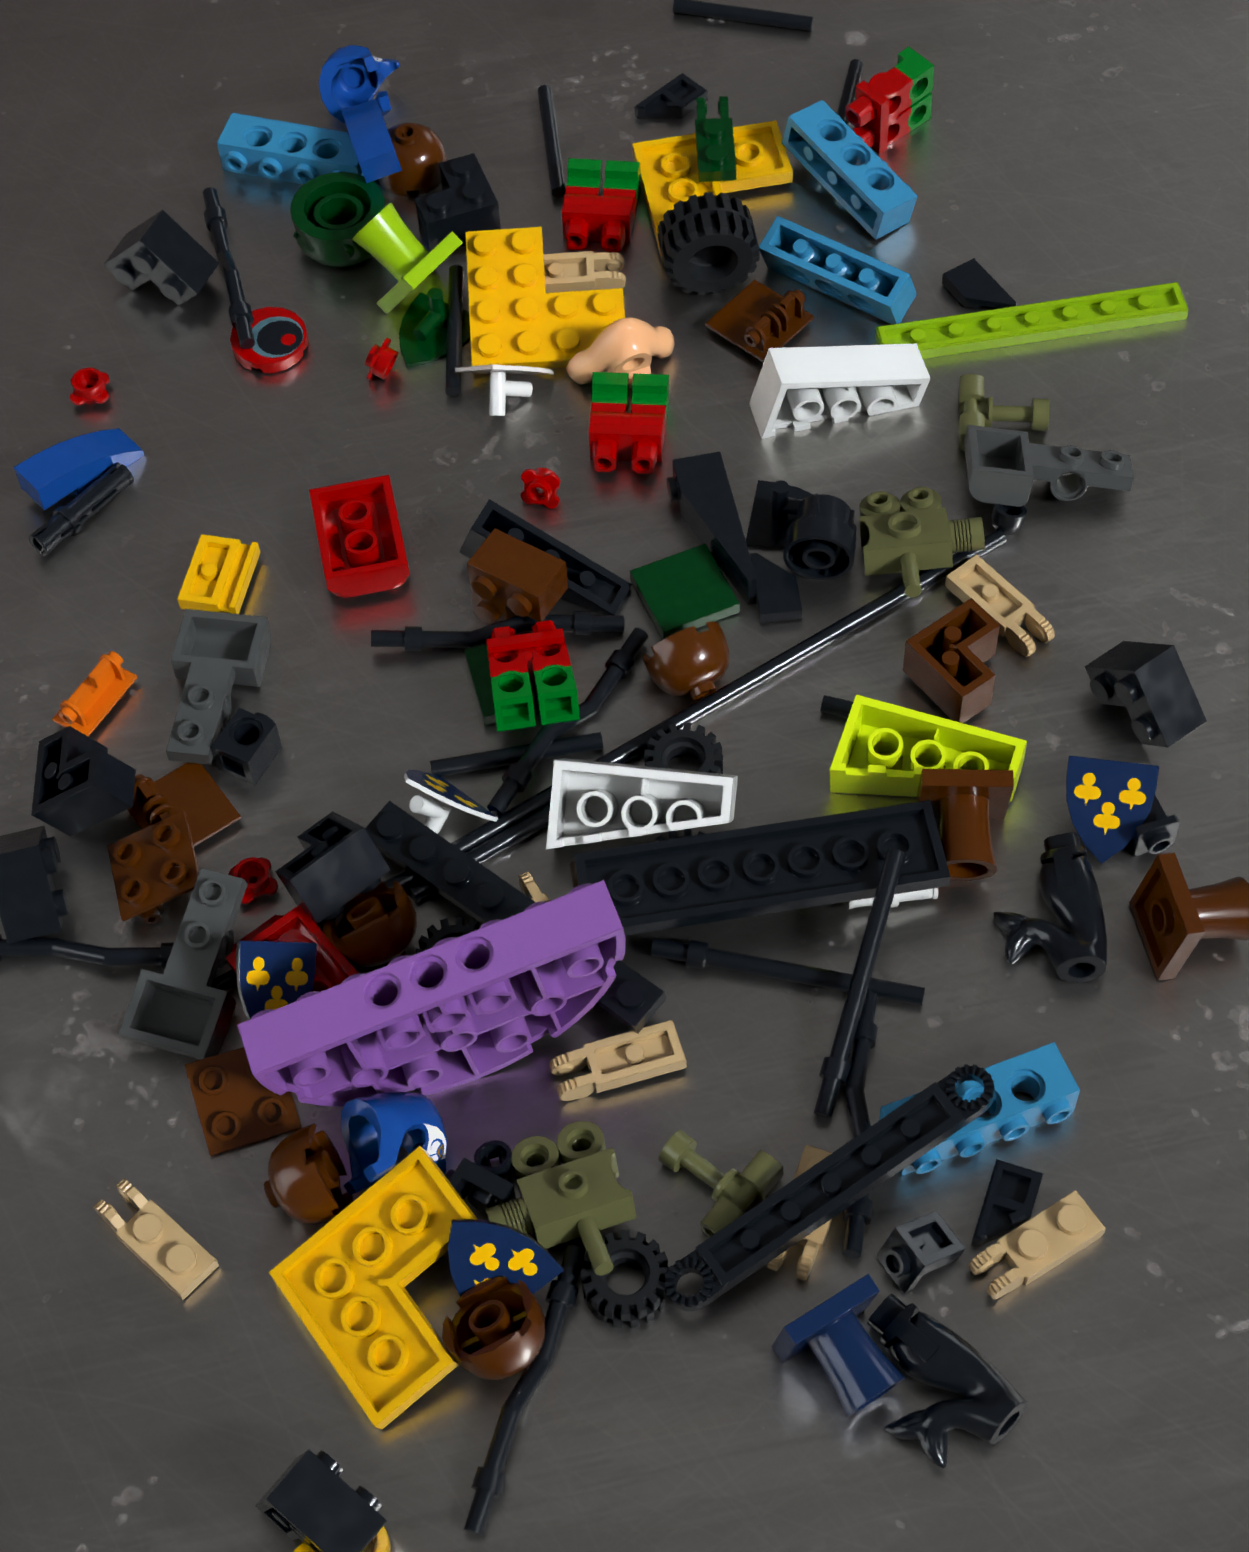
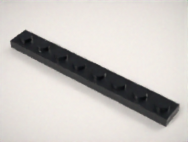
M391 801L382 808L365 828L381 853L482 924L494 919H506L523 912L528 906L536 903ZM619 960L616 961L613 967L616 973L614 981L596 1005L638 1034L667 997L662 989Z

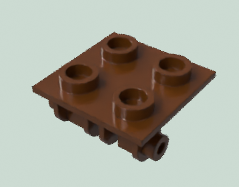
M753 280L709 319L705 326L764 363L768 348H781L814 319V315L804 310L806 298L800 290L787 291L781 296L757 280Z
M188 762L155 782L152 778L145 777L142 774L136 775L133 807L127 809L141 830L185 810L194 847L241 819V815L203 765Z
M185 810L107 845L121 920L123 922L138 916L143 919L145 924L158 923L161 920V915L164 913L163 903L194 889L199 869Z
M244 1047L184 1065L210 1156L302 1128L292 1092L287 1091L280 1096L264 1087L252 1075Z

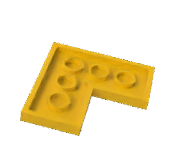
M777 120L733 127L736 180L699 182L695 133L632 143L634 161L640 162L641 186L661 259L662 255L657 236L659 233L658 225L660 221H664L663 215L667 210H674V204L677 202H685L689 200V196L695 194L697 197L704 196L705 192H713V195H719L720 193L793 182V170L786 148L782 144V136Z
M542 227L465 232L472 366L494 364L546 369L567 368L569 360L576 353L588 349L608 325L618 319L625 318L623 288L546 293Z
M421 1146L417 1147L269 1271L277 1286L374 1427L381 1430L459 1365L404 1287L448 1251L452 1219H478L429 1153Z

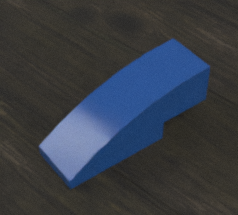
M377 98L342 110L366 183L402 171Z
M121 429L101 430L53 445L13 468L20 487L45 511L71 492L79 495L96 479L106 473L116 462L128 467L143 457L144 452Z

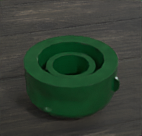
M332 172L320 175L301 186L292 199L290 213L295 228L293 236L305 255L313 261L332 267H348L369 259L372 255L354 242L352 238L386 207L382 190L375 182L366 183L364 176L350 172Z

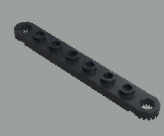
M964 1064L963 1067L955 1068V1071L951 1072L948 1076L937 1083L934 1082L695 1247L696 1249L681 1260L675 1261V1264L668 1268L669 1271L664 1277V1287L672 1304L683 1311H697L704 1308L985 1113L991 1107L995 1098L994 1081L990 1073H987L983 1067L979 1068L975 1064L973 1066ZM972 1080L983 1086L984 1093L981 1094L980 1098H976V1101L971 1100V1102H968V1100H962L961 1097H958L957 1087L965 1081ZM688 1273H696L704 1281L703 1288L699 1290L698 1294L695 1293L693 1297L692 1295H689V1297L681 1295L676 1289L679 1279Z

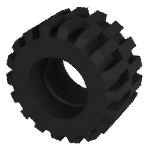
M705 192L704 196L697 197L696 194L689 196V200L685 202L679 201L674 204V210H667L663 215L664 221H660L658 225L659 233L657 236L665 274L671 280L672 285L676 288L681 287L682 291L686 293L696 291V295H705L708 292L718 294L724 289L729 291L736 287V283H743L748 279V273L755 271L757 267L756 262L760 259L759 245L750 211L746 205H742L740 199L736 197L729 199V195L725 193L713 195V192Z

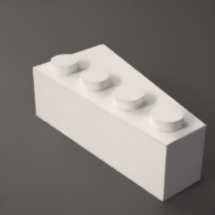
M917 344L768 348L749 405L761 439L774 437L776 435L775 430L792 426L794 432L810 429V422L832 418L833 424L848 421L850 417L862 411H867L869 416L919 406L931 378Z
M566 758L554 760L546 849L729 823L734 820L738 775Z

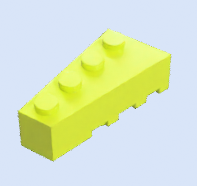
M856 694L830 767V793L917 797L922 769L1013 770L1014 788L1010 798V802H1012L1024 765L1027 741Z

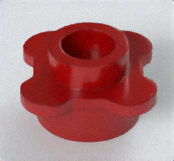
M386 338L381 347L375 344L371 348L364 364L370 368L367 380L371 381L375 375L384 380L392 370L397 360L398 352L389 347L391 339Z
M83 368L72 376L70 382L73 386V393L70 395V400L74 405H82L83 403L101 404L108 400L109 393L106 391V385L110 382L107 373L100 372L95 368Z
M542 467L523 471L521 480L524 482V490L520 494L522 501L529 505L533 503L538 505L544 504L549 509L556 508L560 502L557 496L561 483L559 477L552 470Z
M263 857L246 858L230 869L228 875L243 878L248 884L241 903L248 904L253 898L262 895L272 896L277 892L278 882L271 877L270 870L272 865L268 859ZM257 878V882H255V883H250V882H249L251 879Z

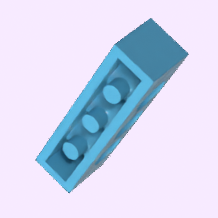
M823 100L788 116L782 144L875 240L910 222L918 196L841 119L839 114L834 112Z
M231 113L217 141L222 169L225 171L303 185L311 179L332 172H350L364 176L348 132Z
M778 215L759 245V251L768 269L890 324H899L917 296L909 273Z
M1055 1042L984 1068L987 1073H990L994 1081L995 1098L993 1104L987 1110L991 1116L986 1118L977 1117L901 1170V1176L914 1171L917 1174L930 1172L937 1168L945 1159L956 1155L969 1157L985 1148L986 1144L1003 1138L1005 1141H1011L1027 1133L1032 1126L1043 1122L1056 1124L1067 1119L1075 1110L1080 1089ZM972 1080L961 1083L956 1090L958 1097H961L962 1100L966 1099L968 1102H971V1100L976 1101V1098H980L981 1094L984 1093L983 1086ZM1016 1092H1026L1034 1100L1021 1101L1013 1094ZM917 1094L880 1107L879 1120Z

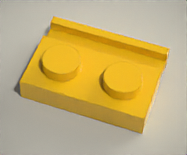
M201 534L177 598L180 609L239 614L260 555L258 542H252L251 545L241 544L239 539Z

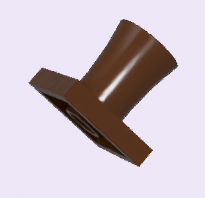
M922 769L916 802L930 800L935 818H940L939 835L950 873V880H980L993 876L997 872L989 819H1005L1014 788L1013 770Z
M1175 853L1158 854L1129 902L1157 981L1175 979L1200 939L1249 940V883L1242 877H1235L1216 884L1189 889Z

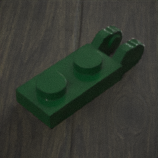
M728 96L719 97L718 114L720 118L706 119L707 103L705 102V97L696 98L697 119H695V137L699 182L736 180L732 118H729Z

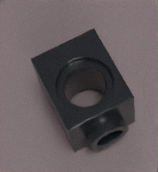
M239 708L211 747L218 770L255 786L281 750L282 744L276 723L270 717L263 713L257 712L253 714Z

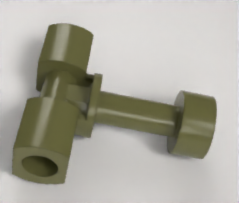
M978 374L960 376L958 390L959 411L963 413L960 414L959 449L965 451L964 438L967 425L992 427V421L1030 423L1031 431H1048L1049 399L1033 398L1031 406L993 405V397L984 398L983 376Z
M678 1130L662 1148L659 1161L673 1172H678L683 1167L714 1189L711 1200L716 1204L700 1222L701 1231L709 1238L745 1214L744 1211L756 1197L763 1200L783 1176V1165L763 1150H759L741 1173L732 1168L725 1174L695 1152L697 1141L683 1130Z

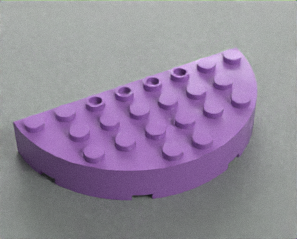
M604 880L594 884L586 883L573 888L569 894L549 902L540 901L533 903L521 913L503 920H490L481 925L478 930L458 938L449 937L442 939L430 949L412 956H399L390 961L387 966L367 974L358 973L351 975L339 985L321 992H308L300 996L296 1002L276 1010L260 1011L253 1015L250 1020L238 1024L252 1075L264 1087L280 1096L289 1091L296 1093L299 1102L344 1107L346 1102L356 1098L380 1093L407 1092L418 1089L419 1094L427 1096L477 1080L533 1053L531 1044L546 1034L550 1033L552 1037H558L579 1021L600 1000L616 977L613 968L616 961L623 960L626 945L624 928Z

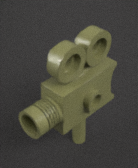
M927 487L913 488L901 497V500L890 493L876 491L863 498L860 502L859 525L861 546H863L865 576L902 572L904 591L908 597H917L922 592L919 570L953 567L952 553L985 550L982 517L948 520L946 507L942 508L940 494Z
M576 1121L568 1124L559 1132L556 1140L557 1146L551 1139L543 1136H531L521 1140L513 1148L511 1160L513 1171L517 1178L520 1197L517 1200H510L509 1203L507 1201L486 1208L487 1220L508 1225L529 1236L534 1234L535 1240L545 1249L581 1237L595 1274L601 1276L610 1273L614 1266L600 1230L636 1219L637 1217L631 1190L623 1188L616 1180L619 1176L615 1151L613 1147L606 1149L602 1130L592 1122Z

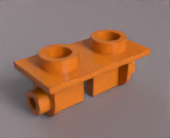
M110 651L107 655L102 654L99 657V663L84 682L81 683L68 700H63L60 703L61 709L52 718V721L65 728L71 726L89 737L138 678L137 675L121 667L124 661L116 652Z

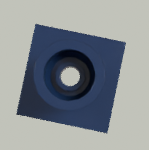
M869 1274L786 1325L772 1345L782 1364L810 1347L831 1382L846 1418L865 1408L905 1379L901 1372L885 1357L857 1318L858 1315L867 1309L880 1291Z

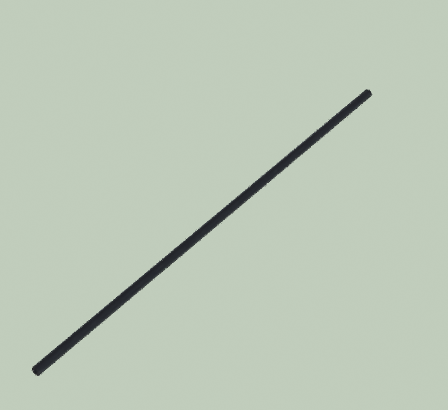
M996 529L984 536L985 550L963 551L953 554V567L929 569L920 573L922 591L945 579L948 574L976 554L981 558L1005 544L1007 538L1001 529ZM904 584L869 602L595 761L624 764L645 752L650 738L656 740V732L661 728L668 734V725L676 723L677 730H683V722L691 723L692 725L910 599L911 597L905 594ZM552 785L504 812L502 816H497V822L490 820L451 844L464 853L474 849L549 805ZM403 870L384 881L388 888L394 887L393 881H397L406 890L408 886L419 881V879L407 870ZM321 921L319 924H317V926L322 931L325 921ZM232 969L214 979L212 988L227 992L237 987V975Z

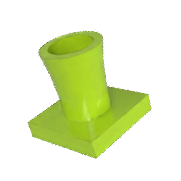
M391 202L352 238L354 242L379 261L398 281L376 303L386 314L397 306L463 243L452 231L429 253L403 222Z

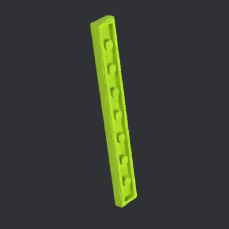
M1178 282L879 326L875 327V339L877 345L917 344L922 358L927 359L1186 320L1189 309Z

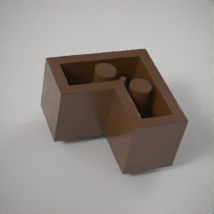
M496 528L493 529L467 562L473 612L487 624H494L518 615L521 617L528 616L541 622L568 589L565 561Z
M971 598L906 640L903 671L951 720L964 723L991 705L996 675L984 662L995 656L1000 625Z

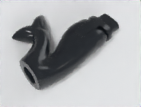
M1070 832L1047 837L1044 840L1045 852L1040 856L1042 864L1039 877L1041 894L1049 909L1067 932L1049 921L1029 918L1013 912H994V920L997 926L1008 935L1005 944V956L1009 964L1012 965L1037 944L1046 950L1060 979L1072 983L1091 981L1102 976L1106 972L1107 965L1106 924L1098 885L1088 861L1087 849L1080 845V838L1077 833Z
M890 1294L869 1317L867 1324L881 1336L879 1343L888 1349L893 1361L906 1374L927 1385L965 1396L963 1399H949L937 1402L926 1409L909 1413L885 1426V1430L897 1438L920 1440L924 1453L935 1465L941 1468H945L947 1465L949 1430L955 1428L963 1429L994 1445L1013 1429L1024 1414L1027 1402L1009 1381L972 1345L930 1315L919 1311L914 1303L906 1306L894 1294Z

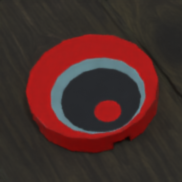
M264 307L252 310L254 321L251 327L255 345L250 349L240 347L237 330L235 327L232 328L230 342L234 357L244 368L251 371L252 368L261 369L262 373H275L287 370L301 360L304 356L303 351L309 342L304 321L295 312L282 307Z

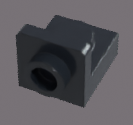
M1156 795L1145 822L1135 829L1134 837L1127 844L1133 857L1148 852L1150 854H1158L1167 850L1175 843L1181 822L1176 814L1167 817Z
M466 1158L462 1159L456 1170L450 1169L445 1174L461 1198L464 1200L468 1196V1202L483 1213H485L486 1208L507 1201L509 1203L510 1200L516 1199L514 1185L511 1182Z
M936 1210L895 1227L877 1253V1258L901 1291L905 1293L914 1289L924 1274L958 1260L966 1248Z

